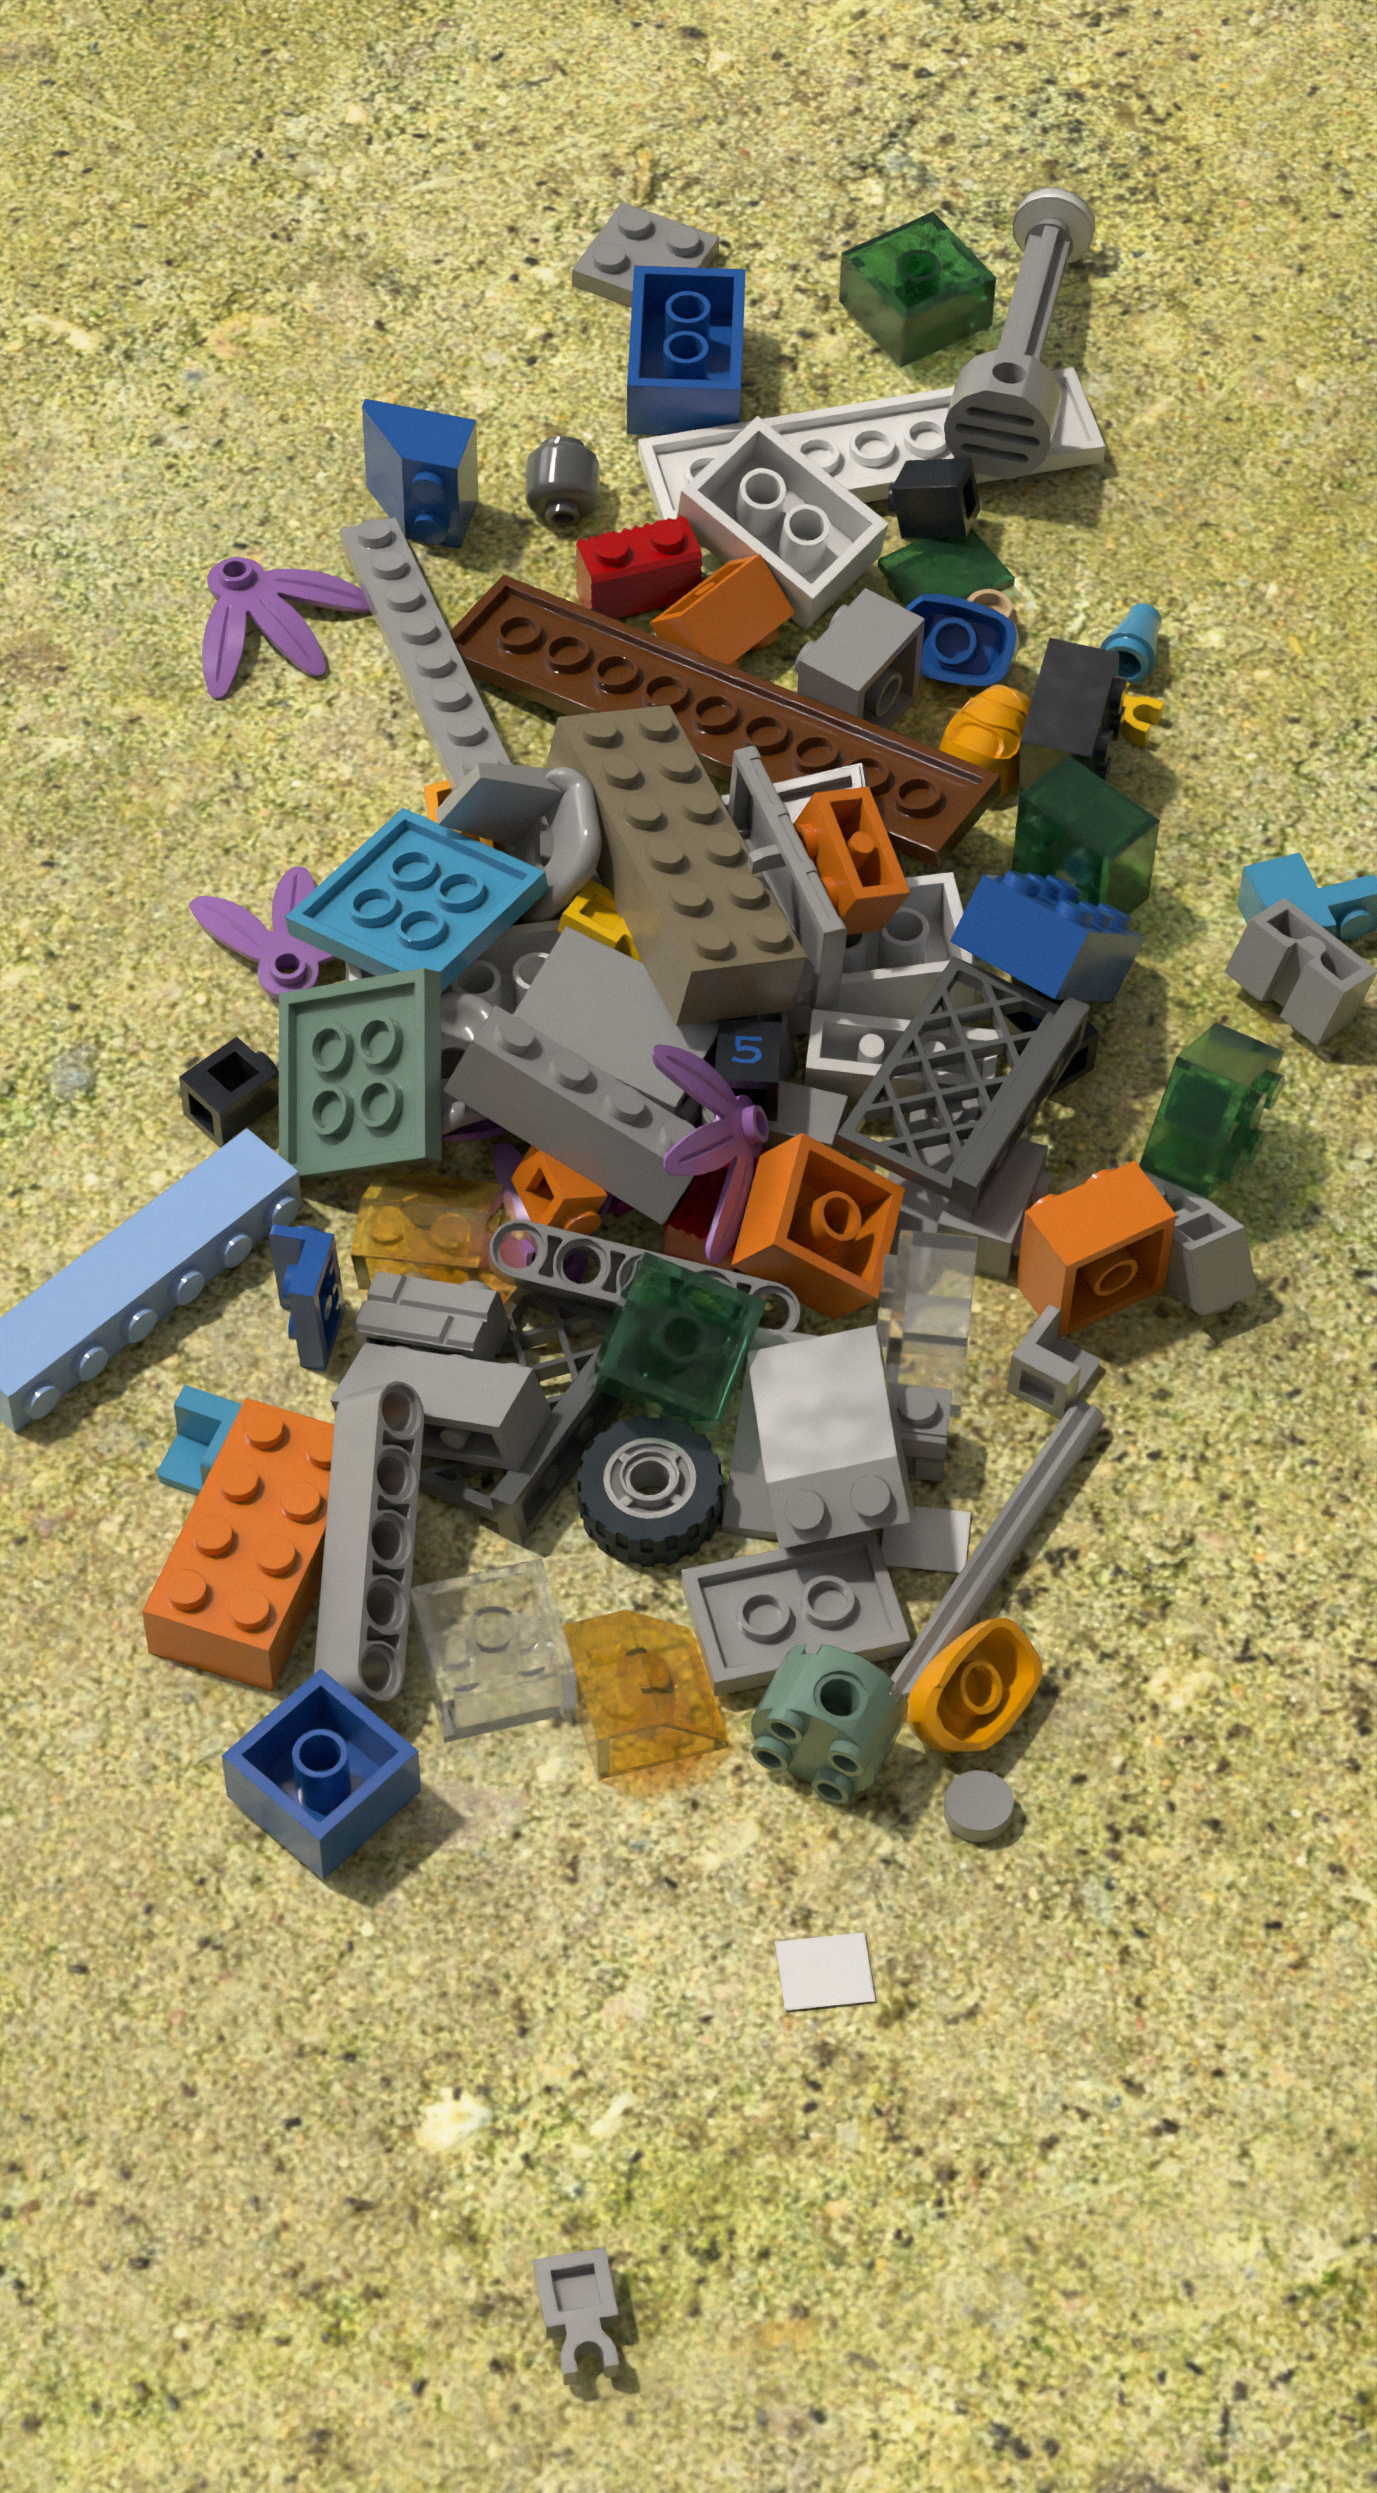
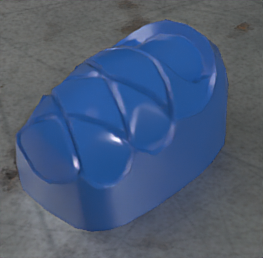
M922 594L905 608L925 619L920 675L938 681L980 687H990L996 684L1002 685L1009 679L1016 660L1020 638L1016 626L1005 615L978 603L944 594Z

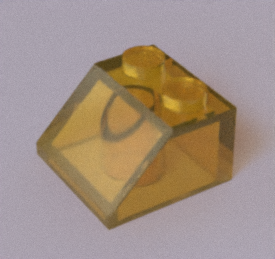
M379 1171L361 1197L350 1254L358 1289L369 1290L377 1271L403 1275L406 1272H421L434 1281L461 1285L465 1281H478L488 1285L490 1274L488 1250L490 1241L498 1229L505 1191L504 1184Z
M622 1610L561 1625V1667L598 1780L729 1748V1740L690 1628L630 1610Z

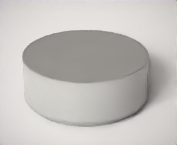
M982 1770L965 1772L957 1776L947 1788L944 1802L945 1821L949 1828L962 1839L971 1842L994 1840L1001 1836L1010 1825L1014 1805L1012 1791L1008 1784L996 1774Z

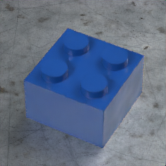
M321 1668L222 1755L227 1797L323 1880L421 1792L419 1751Z

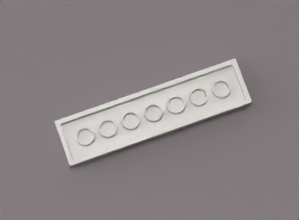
M1074 367L1052 371L1060 386L1062 403L1053 440L1044 462L1031 473L1025 475L1104 462L1105 444ZM954 387L762 419L863 503L887 499L889 485L895 482L906 460L955 459L945 442L944 422ZM752 421L638 439V456L659 520L667 518L676 520L681 490ZM975 473L976 484L1004 479Z

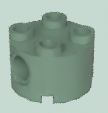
M807 1644L796 1645L786 1653L752 1716L751 1733L756 1741L751 1749V1754L760 1765L775 1772L788 1771L798 1779L810 1783L813 1790L823 1799L838 1804L847 1803L853 1792L864 1791L874 1783L907 1719L908 1703L904 1695H902L900 1700L895 1701L889 1694L895 1682L884 1671L863 1657L839 1647L821 1644L816 1655L809 1654L805 1651Z

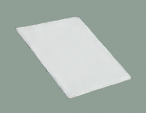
M915 1506L918 1520L883 1527L881 1551L887 1566L960 1573L966 1564L971 1512Z
M865 1932L775 1941L785 2011L875 2002Z

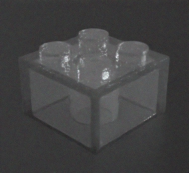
M900 1229L898 1254L884 1255L881 1301L877 1318V1327L888 1380L892 1383L953 1389L950 1416L960 1417L978 1237Z
M542 1558L410 1588L413 1633L444 1743L576 1713V1670Z

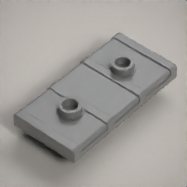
M750 746L734 750L728 813L750 851L747 865L751 874L762 873L807 956L792 1006L800 1007L810 1004L812 1010L833 1009L838 1005L847 929L841 917L838 916L818 876V870L813 860L809 858L790 820V814L785 804L781 801L762 763V758L757 748Z

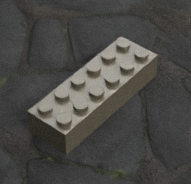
M670 705L558 717L545 769L553 770L559 767L574 769L581 773L592 785L601 831V853L596 872L603 886L610 890L615 901L614 907L620 919L623 917L633 938V944L675 1025L681 1026L791 1011L807 956L762 873L751 874L747 865L750 851Z

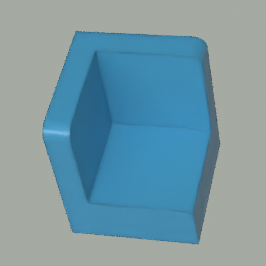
M184 1385L174 1404L177 1435L158 1468L159 1482L198 1496L242 1404Z

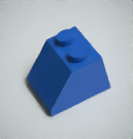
M365 399L362 405L366 488L389 518H396L406 539L461 549L479 501L476 420Z

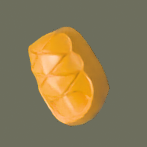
M1000 684L988 687L974 698L971 697L964 707L954 715L945 729L938 750L1001 775V793L999 796L1002 797L1019 780L1020 740L1031 700L1014 688Z
M995 1618L976 1624L933 1658L912 1687L907 1699L908 1714L906 1720L914 1736L927 1748L946 1753L987 1750L1011 1729L1036 1692L1042 1677L1040 1656L1029 1638L1014 1621L1008 1618Z

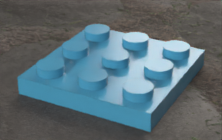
M402 808L285 916L289 935L375 976L421 968L441 972L442 993L549 889L545 871L457 831L440 826L438 823L408 809Z

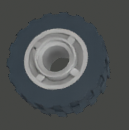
M647 1415L634 1416V1420L623 1422V1420L612 1424L611 1429L604 1434L600 1432L592 1440L593 1445L589 1450L585 1449L580 1459L581 1471H577L580 1518H583L584 1529L589 1538L593 1537L597 1541V1547L606 1555L611 1553L617 1557V1561L628 1565L630 1562L641 1564V1567H654V1564L666 1563L668 1566L678 1563L679 1559L686 1555L691 1557L700 1551V1546L706 1540L709 1542L715 1534V1525L717 1521H721L723 1513V1474H721V1462L718 1454H714L711 1450V1442L704 1435L700 1436L694 1431V1427L686 1422L681 1424L672 1421V1417L662 1415L659 1418H647ZM650 1486L663 1489L662 1492L655 1495H644L638 1492L640 1489Z

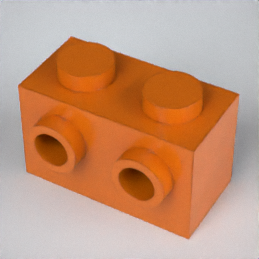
M761 554L728 561L649 624L657 637L739 669L741 664L738 658L749 649L752 652L757 651L776 640L781 634L777 627L793 616L795 612Z
M867 786L816 792L793 823V826L809 858L813 860L818 870V876L838 916L841 917L847 929V935L882 931L910 894V890L870 788Z

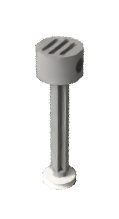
M1042 188L1030 192L1020 201L1012 228L1013 238L1024 255L998 349L977 355L962 367L953 390L944 422L945 442L955 459L972 458L974 473L1004 479H1013L1029 474L1044 462L1051 447L1062 405L1061 390L1052 371L1041 363V358L1066 264L1079 260L1088 252L1095 232V216L1088 203L1076 193L1062 188Z

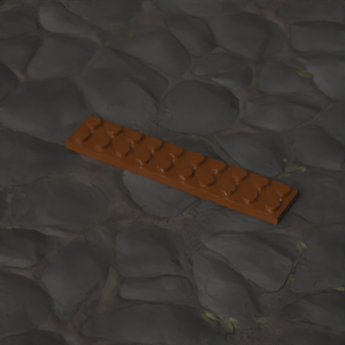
M504 574L450 631V635L470 675L566 715L572 716L670 705L706 773L731 782L734 750L750 746L757 748L762 758V763L773 784L863 763L867 770L870 791L893 849L936 868L942 865L1001 793V775Z

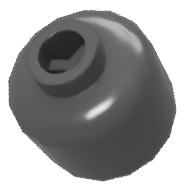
M552 437L543 441L538 448L529 454L525 465V499L531 511L540 517H544L551 525L571 526L576 524L581 517L587 516L596 509L600 498V465L596 454L585 447L583 442L573 437Z

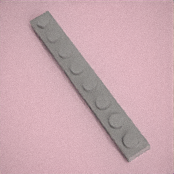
M396 518L384 520L371 519L356 526L340 529L342 549L451 790L453 791L455 788H458L459 783L478 762L512 765Z

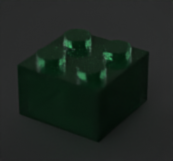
M930 212L841 252L839 302L900 368L992 326L996 276L934 212Z
M1067 755L1019 794L1011 870L1024 876L1031 872L1045 879L1048 874L1056 876L1081 890L1077 900L1088 902L1097 907L1101 902L1129 915L1149 898L1160 820Z
M1215 1022L1176 1056L1139 1163L1140 1168L1151 1175L1204 1198H1208L1224 1182L1232 1184L1243 1163L1250 1166L1261 1149L1265 1131L1259 1129L1258 1125L1264 1108L1268 1110L1273 1108L1283 1088L1285 1075L1277 1071L1285 1051Z
M644 1252L631 1265L586 1385L655 1414L672 1417V1421L681 1424L686 1422L693 1426L695 1430L707 1434L723 1420L767 1301Z

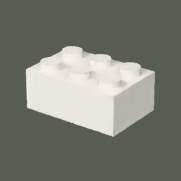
M758 416L681 490L677 517L681 515L687 518L696 540L724 564L731 560L761 554L795 612L790 618L805 631L881 556L889 524Z

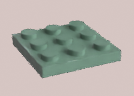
M421 968L279 993V1155L299 1171V1182L442 1161L441 972Z

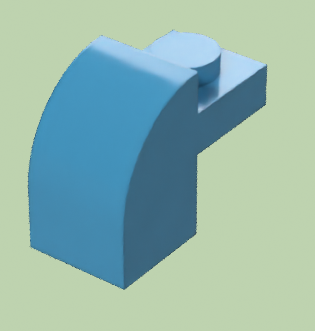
M1300 852L1243 866L1237 906L1247 925L1250 918L1286 898L1338 940L1356 939L1377 929V878L1375 874L1318 888Z

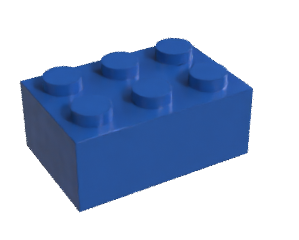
M634 265L627 377V434L668 435L740 423L746 269Z
M1008 870L1005 877L982 875L950 942L1055 1000H1065L1068 995L1079 1001L1113 1002L1145 936L1129 928L1133 919L1124 912L1101 902L1097 907L1088 902L1077 900L1081 890L1065 880L1049 874L1045 879L1031 872L1024 876L1015 871Z

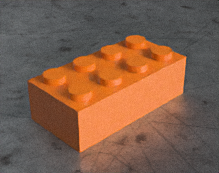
M245 1398L142 1610L148 1653L267 1691H274L321 1589L334 1424Z

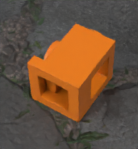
M531 1145L511 1178L531 1222L587 1236L596 1231L601 1225L598 1210L607 1198L605 1190Z

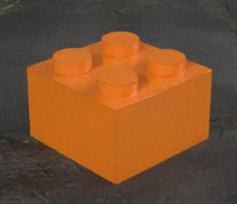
M801 1133L760 1155L731 1266L752 1277L776 1282L788 1287L796 1295L799 1302L836 1320L878 1300L905 1188Z
M1135 1160L1114 1170H1101L1092 1175L1084 1184L1060 1195H1047L1025 1211L1016 1285L1039 1317L1049 1304L1061 1310L1058 1337L1062 1338L1165 1289L1177 1215Z

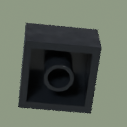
M1049 638L1020 740L1019 797L1088 812L1093 792L1104 793L1111 769L1112 758L1109 757L1112 740H1119L1126 712L1123 702L1128 678L1118 676L1120 653Z

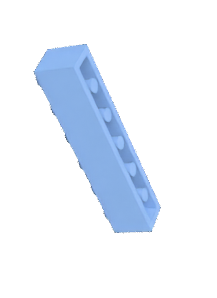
M246 1128L0 1317V1420L16 1433L31 1420H38L46 1416L64 1394L81 1381H89L96 1377L110 1358L128 1344L143 1340L153 1330L156 1322L178 1305H186L193 1301L199 1295L204 1285L225 1268H233L240 1264L247 1257L251 1248L270 1234L272 1225L288 1226L294 1220L298 1211L302 1209L299 1171Z

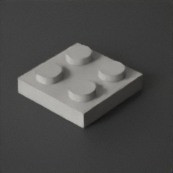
M622 202L572 269V286L632 308L634 265L709 268L719 254L720 237Z

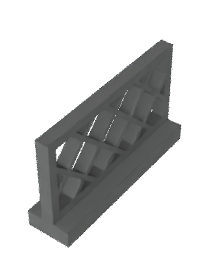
M953 956L837 1133L836 1146L949 1199L947 1212L970 1223L1082 1044L1090 1005L1067 995L1060 1006ZM956 981H959L980 991L985 1003L954 1009L949 992ZM941 1006L943 1012L936 1013ZM1023 1011L1042 1020L1037 1030L1011 1036L1003 1015ZM991 1018L998 1039L968 1045L961 1024ZM949 1027L956 1048L926 1054L920 1039L923 1032ZM1024 1049L1019 1057L1017 1051ZM912 1051L914 1056L907 1058ZM1005 1053L1011 1068L1009 1074L982 1080L975 1060ZM963 1063L970 1083L939 1089L932 1069ZM920 1072L928 1092L897 1099L891 1084L893 1078ZM996 1094L992 1101H990L988 1095ZM883 1095L885 1102L878 1103ZM976 1098L983 1114L980 1120L953 1126L946 1104ZM934 1107L941 1129L910 1135L903 1114ZM891 1117L899 1138L877 1142L858 1132L865 1122ZM967 1139L963 1147H961L960 1141ZM948 1144L954 1161L946 1174L921 1163L916 1150Z
M517 1287L504 1304L509 1323L508 1333L510 1332V1335L506 1336L499 1354L495 1355V1358L516 1352L519 1364L524 1367L533 1368L539 1382L570 1373L572 1384L565 1393L546 1398L552 1413L519 1471L502 1468L504 1477L490 1496L466 1487L464 1477L496 1469L497 1467L451 1460V1463L426 1470L420 1468L419 1491L497 1522L501 1537L523 1545L581 1465L580 1459L585 1449L589 1450L593 1445L592 1440L600 1432L604 1433L658 1358L649 1316L627 1308L621 1317L618 1318L576 1301ZM529 1306L551 1314L554 1323L517 1333L515 1326ZM589 1331H595L606 1336L599 1347L574 1354L571 1353L567 1337ZM560 1340L564 1357L527 1366L523 1350Z

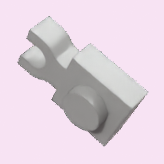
M606 2247L534 2259V2275L546 2339L566 2337L561 2350V2372L564 2385L578 2383L576 2360L585 2353H593L601 2358L605 2378L619 2376L616 2346L611 2338L602 2330L619 2326V2314Z

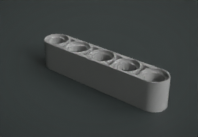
M512 1220L504 1223L495 1231L489 1245L488 1263L490 1269L500 1281L506 1284L624 1313L628 1308L649 1316V1319L749 1345L751 1343L753 1327H759L752 1317V1306L757 1301L763 1299L773 1300L783 1308L785 1324L779 1329L781 1331L793 1332L800 1319V1305L796 1295L788 1287L779 1283L527 1220ZM510 1238H523L534 1247L536 1258L527 1267L513 1268L502 1260L499 1253L500 1246ZM574 1253L587 1254L596 1262L598 1276L587 1284L574 1283L566 1277L562 1268L563 1261ZM638 1268L648 1269L659 1278L661 1291L652 1299H638L628 1291L626 1276ZM699 1284H709L716 1287L723 1298L722 1310L714 1315H702L696 1312L691 1307L689 1291Z
M399 1381L358 1391L343 1397L337 1406L334 1423L314 1674L321 1668L365 1706L389 1701L396 1697L402 1689L405 1675L424 1409L421 1399L413 1387Z

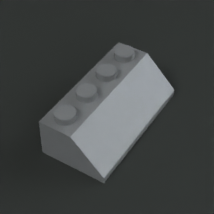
M497 1005L494 1006L476 1033L443 1090L661 1225L664 1224L694 1175H669L665 1171L663 1160L665 1154L672 1146L697 1128Z

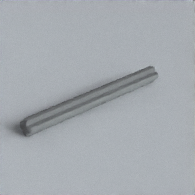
M1078 1400L1071 1404L891 1676L895 1683L889 1694L895 1701L900 1700L902 1695H904L907 1701L912 1687L932 1659L956 1638L971 1628L1102 1428L1103 1414L1097 1407L1090 1406L1084 1400Z

